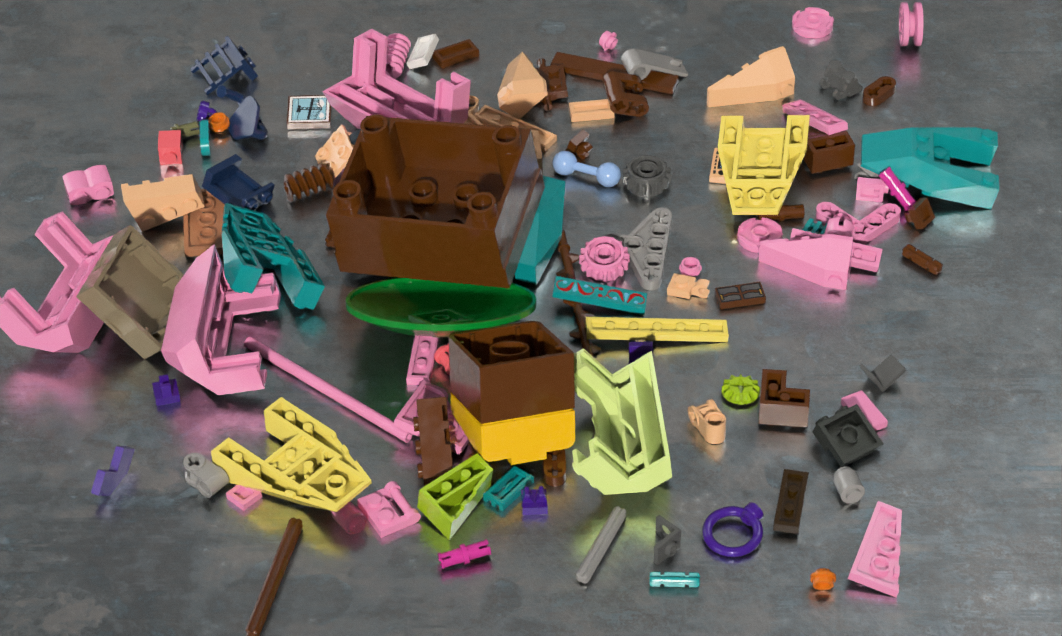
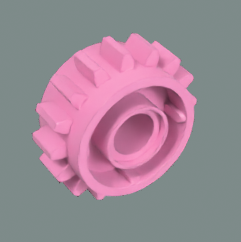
M602 236L593 238L590 242L585 243V248H581V255H579L581 271H586V276L591 277L594 281H615L619 276L624 275V270H628V263H630L628 248L623 247L622 241H618L614 237Z

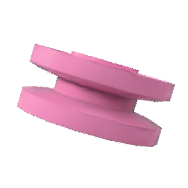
M907 2L900 3L899 41L901 46L908 45L909 37H912L914 46H921L923 8L921 2H915L912 11H909Z

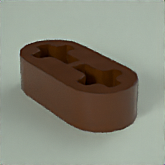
M889 76L878 78L863 90V103L868 106H878L894 95L896 80Z
M565 449L547 452V459L543 460L544 481L549 486L557 487L566 482ZM556 455L557 460H552V456ZM557 470V475H553L552 471Z

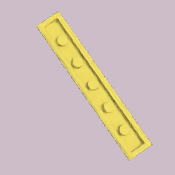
M586 317L585 320L587 339L728 342L729 338L727 320Z

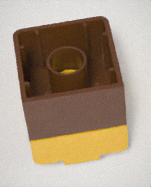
M526 321L455 332L449 335L451 412L473 448L484 460L492 462L507 459L511 465L547 459V452L567 449L574 444V352L541 322Z

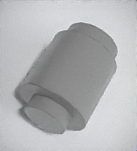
M841 467L834 473L833 482L843 502L855 503L864 496L865 489L855 470L850 467Z

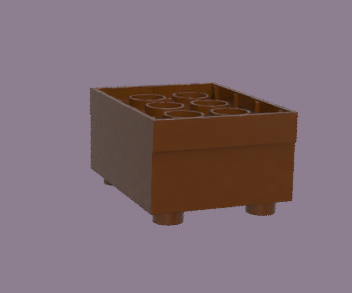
M379 114L366 116L360 124V133L341 179L333 189V198L326 213L340 272L510 288L545 188L542 171L538 167L531 129L517 128L512 125L500 127L390 118Z

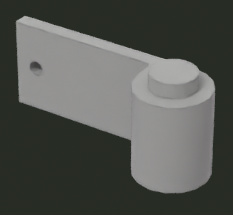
M629 49L621 57V62L627 73L637 75L641 80L648 76L651 69L683 77L688 76V72L682 64L683 61L678 58L639 49Z

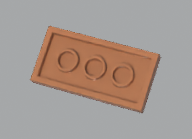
M201 189L205 207L183 215L185 257L200 256L214 244L218 254H223L222 224L225 204L205 189Z

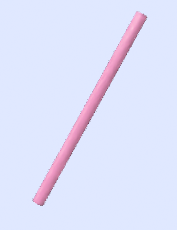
M248 337L245 340L244 347L253 352L259 351L264 359L405 443L412 439L413 434L393 426L394 421L256 339Z

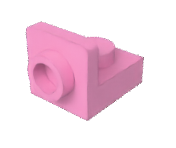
M858 177L856 200L883 202V194H888L889 188L881 178Z

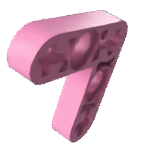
M821 202L816 207V219L821 221L823 225H826L828 220L833 217H840L839 222H844L845 218L850 220L854 225L853 242L863 245L896 225L900 221L901 215L900 207L893 203L882 205L860 221L831 202ZM870 223H878L880 225L872 226Z

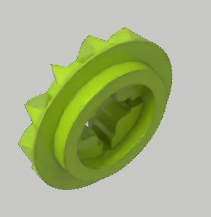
M741 373L738 377L731 375L729 379H724L721 389L722 395L727 401L739 405L752 403L760 395L758 380H752L751 375L743 377ZM738 386H743L744 390H742V393H740Z

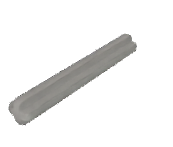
M619 506L613 508L576 572V580L578 582L586 584L591 579L626 517V510Z

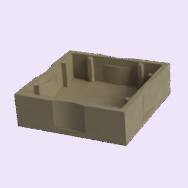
M129 225L113 235L76 297L143 359H146L162 348L174 289L184 274L164 259L149 241L133 226Z

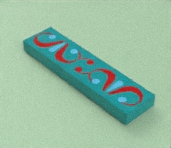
M560 276L555 278L552 295L553 298L638 314L645 313L647 293Z

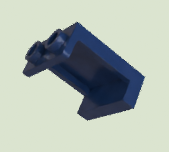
M237 154L206 170L202 187L223 204L228 203L255 211L261 205L268 204L273 198L275 185L270 182L262 187L239 168L242 158Z

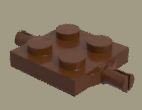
M541 58L542 64L540 59H538V68L536 69L540 72V76L546 80L548 95L540 102H543L544 110L548 111V105L550 111L553 108V100L568 97L563 64L546 66V60Z

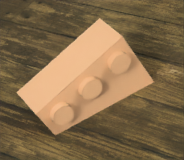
M192 174L164 178V181L153 183L146 180L142 181L143 184L128 186V183L121 184L123 201L142 232L205 207L201 188Z

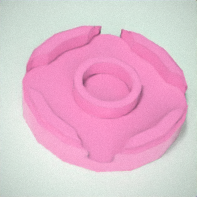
M808 7L805 8V11L800 12L799 10L793 15L792 28L794 32L802 37L822 38L832 32L834 19L824 9Z
M750 218L739 226L737 239L744 249L759 253L760 241L783 239L781 226L769 218H762V220Z

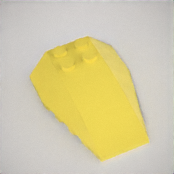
M787 115L786 128H745L743 116H721L718 153L733 215L779 214L807 151L810 115Z

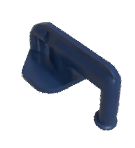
M220 85L216 91L217 96L236 101L239 105L230 118V125L228 127L233 139L239 140L249 137L259 140L265 139L268 131L259 117L260 105L257 100L252 96L247 97L242 93Z

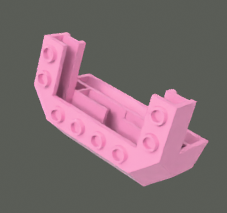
M370 29L354 38L352 75L322 91L330 105L357 129H361L360 124L366 116L374 114L390 118L464 124L468 118L471 80L456 72H452L450 82L443 78L436 81L435 100L386 75L388 37Z
M62 211L44 219L35 236L64 266L63 271L37 312L15 288L7 290L4 297H0V328L17 345L50 352L79 353L89 349L104 322L76 296L113 235L92 244Z
M215 244L198 256L174 289L161 348L165 361L217 395L265 389L267 370H260L262 357L259 351L226 356L234 315L279 309L281 292L274 274H262L252 294L247 292L238 293L230 288L225 278L224 267Z

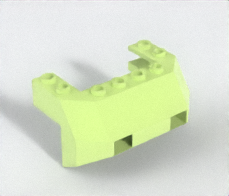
M584 348L574 354L575 392L579 398L585 399L592 406V422L595 427L594 438L588 441L590 456L588 458L577 449L572 451L574 471L578 475H582L593 488H597L604 495L647 492L672 478L671 461L652 351L613 374Z

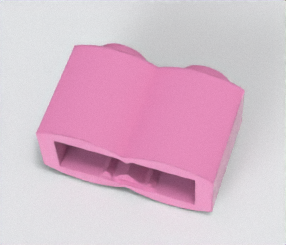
M96 165L85 171H72L62 176L70 205L84 204L92 199L101 200L114 194L112 181L106 165Z

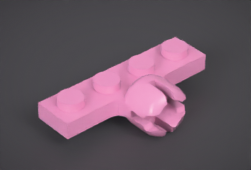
M833 217L828 220L824 234H816L793 228L790 241L801 240L805 236H809L810 239L822 238L825 234L852 237L854 225L845 218L843 227L838 226L840 217ZM853 242L851 267L877 272L883 249Z

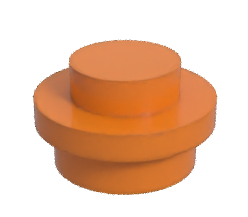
M214 113L209 118V127L213 132H223L230 125V120L224 113Z
M820 568L810 575V581L815 589L829 590L834 587L836 574L829 569Z

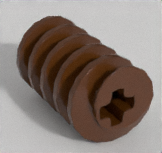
M319 163L317 167L313 165L309 167V170L304 168L301 172L295 171L292 175L286 174L284 176V189L290 202H293V195H296L298 200L302 199L301 192H304L306 197H309L310 189H312L314 194H318L319 186L323 192L326 191V184L333 189L332 175L323 163Z

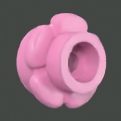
M605 31L602 34L599 45L602 46L604 51L607 49L612 50L616 47L618 43L617 34L610 31Z
M687 257L682 260L679 270L682 275L696 277L702 271V266L698 259Z

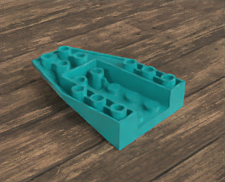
M543 176L545 188L515 272V280L534 285L538 284L562 238L566 182Z

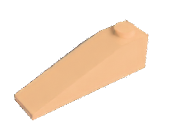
M781 46L764 52L758 56L759 60L751 65L748 63L743 65L742 70L733 76L727 75L708 87L707 106L717 107L774 101L793 95L795 75L786 49Z
M523 52L508 64L497 94L499 108L518 119H521L548 95L546 80L540 76V72L534 68L533 63Z

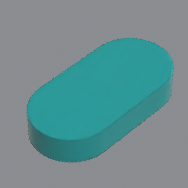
M209 120L200 121L201 155L211 156Z

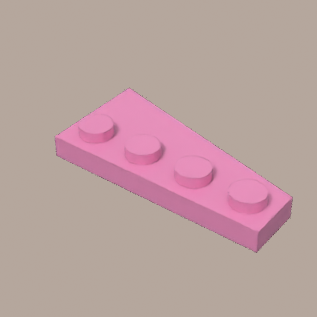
M880 501L877 502L848 576L849 580L896 598L899 593L901 509Z

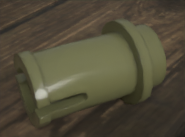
M196 121L183 125L174 124L173 127H170V130H181L182 138L199 135L200 133L199 129H193L199 127Z

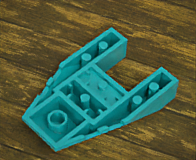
M911 127L863 134L861 137V167L876 174H880L890 167L897 178L906 184V187H909V184L917 187L926 196L991 210L999 192V175L950 165V157L990 166L998 148V132L977 127Z
M225 203L222 245L225 278L230 288L238 293L247 292L252 294L263 269H272L275 271L295 307L314 310L325 285L306 253L302 249L297 251L292 246L294 241L288 236L283 237L280 234L281 228L266 214Z

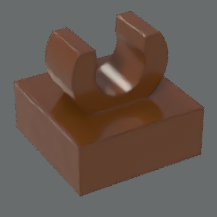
M584 129L581 130L569 141L565 151H570L574 155L577 154L583 160L590 155L588 152L593 148L590 143L586 142L590 134Z
M920 198L908 209L907 213H904L907 222H913L916 229H924L935 218L927 198Z

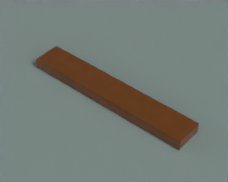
M556 52L550 64H563L564 72L567 74L603 80L604 75L609 72L628 74L622 64ZM651 70L648 76L641 80L643 89L673 94L679 82V76Z

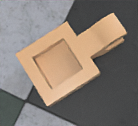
M674 273L667 287V295L690 299L691 295L707 298L710 290L707 289L710 281L700 279L696 282V277Z

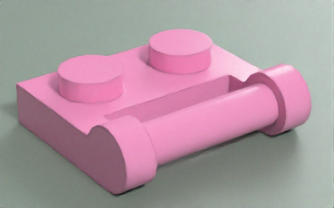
M395 481L387 483L383 489L357 499L358 507L381 538L411 526L421 518L418 510L412 508L400 492L401 488ZM388 499H394L403 511V516H398L387 501Z

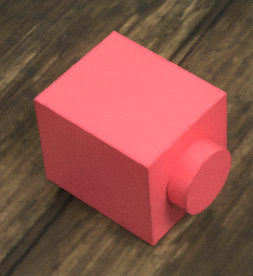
M181 130L159 131L158 153L160 165L182 164L183 144Z

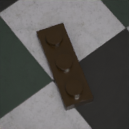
M784 469L773 525L774 531L799 533L809 472Z

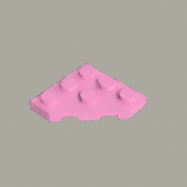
M423 380L396 416L393 426L420 437L419 431L414 432L413 417L418 416L416 399L446 397L451 452L460 455L469 440L451 412L448 394L445 389Z

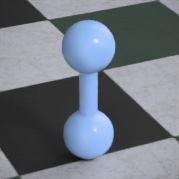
M570 151L558 152L552 161L553 168L558 174L566 176L574 171L596 176L599 184L604 187H613L621 179V171L616 164L606 162L599 167L577 162L575 155Z

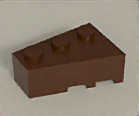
M446 397L416 399L418 416L413 417L414 432L419 431L420 440H415L416 455H421L422 463L417 464L418 479H424V486L453 469Z

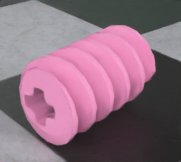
M393 33L387 36L386 75L394 79L401 76L411 47L409 38L400 33Z

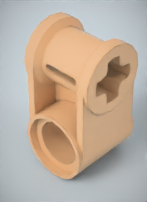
M709 399L705 404L696 407L694 405L688 407V416L692 425L698 429L706 442L720 444L725 440L726 417L713 399Z

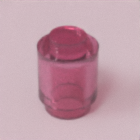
M352 501L348 502L337 512L331 511L332 518L347 534H358L365 528L367 518Z

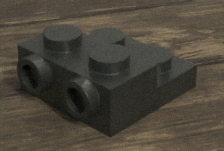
M857 404L850 408L847 406L840 408L830 418L828 416L820 418L816 421V427L812 431L824 451L830 450L841 467L861 459L884 445Z

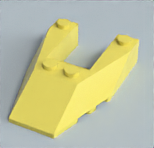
M282 397L264 410L266 431L286 443L271 456L262 460L229 437L211 451L212 463L221 467L226 472L230 483L305 506L337 512L372 484L370 477L357 460L354 461L348 448L338 440L335 431Z

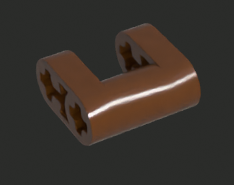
M609 72L604 75L602 81L610 109L613 113L635 117L647 114L649 111L647 99L645 96L639 95L643 91V85L639 76L620 72Z

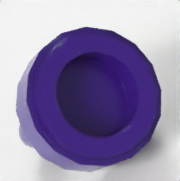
M203 100L200 102L196 118L197 122L206 120V118L209 119L211 115L218 113L215 109L209 108L210 102Z

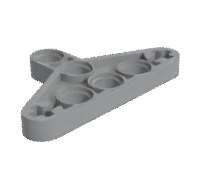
M667 208L653 210L629 235L614 233L604 235L622 241V246L628 248V254H630L629 264L642 288L649 291L660 288L672 224V213ZM660 218H663V223H659ZM655 232H663L664 234H663V235H655L654 233H655ZM629 245H638L639 247H638V248H629L628 246H629ZM652 247H660V248H662V249H661V250H652L651 248H652ZM657 262L659 265L651 266L648 263ZM650 275H654L653 280H649Z

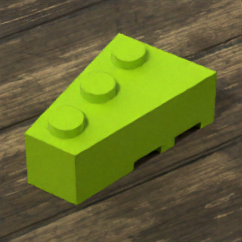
M476 453L419 490L417 508L450 540L482 499L483 494L491 487L493 469Z

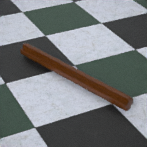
M293 517L288 522L245 628L247 636H259L302 530L301 519Z

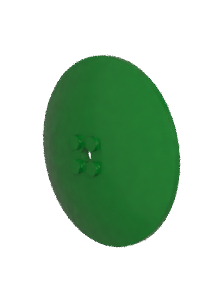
M398 277L376 281L354 289L346 297V309L358 319L392 332L417 336L449 337L451 333L507 325L523 319L535 311L536 296L529 289L515 283H511L510 288Z

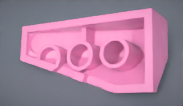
M825 234L822 238L815 239L805 236L801 240L790 241L787 238L760 241L759 261L820 286L846 290L851 270L854 237Z

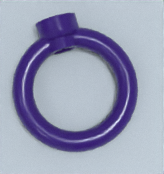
M749 502L744 508L728 506L717 509L706 518L703 524V539L706 545L719 555L726 557L747 555L754 551L762 540L763 527L760 520L764 514L761 508L753 502ZM736 516L740 517L744 524L752 526L753 535L742 546L728 547L715 540L712 534L713 526L724 517Z

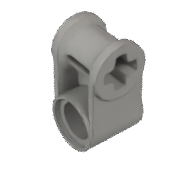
M190 453L184 457L185 481L200 491L205 497H212L229 483V477L226 472L206 459L202 454Z

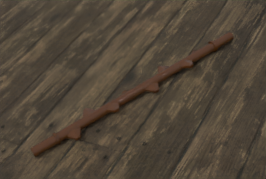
M562 230V238L559 242L558 250L561 253L564 269L557 272L556 276L576 280L573 263L579 260V255L570 252V245L567 242L565 230ZM563 299V303L573 307L577 328L570 331L569 336L580 339L582 349L584 348L590 355L593 356L594 353L600 352L601 348L586 338L585 320L586 317H594V314L583 311L582 303Z

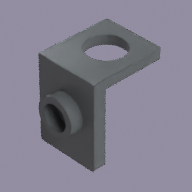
M889 355L872 372L862 363L859 365L868 378L882 392L907 371L893 355Z
M661 515L656 517V534L663 538L654 546V563L656 565H659L666 558L673 556L681 547V529ZM662 525L666 526L669 529V535L665 533V531L662 528Z

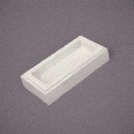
M436 34L417 39L406 63L409 69L428 65L439 41Z

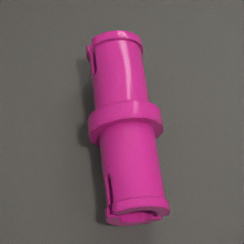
M890 167L878 175L890 189L889 193L891 196L894 195L905 211L917 202L905 188L906 184L897 178Z
M485 539L484 541L467 546L461 544L457 549L438 553L441 568L445 569L459 563L468 564L470 560L491 555L488 540Z

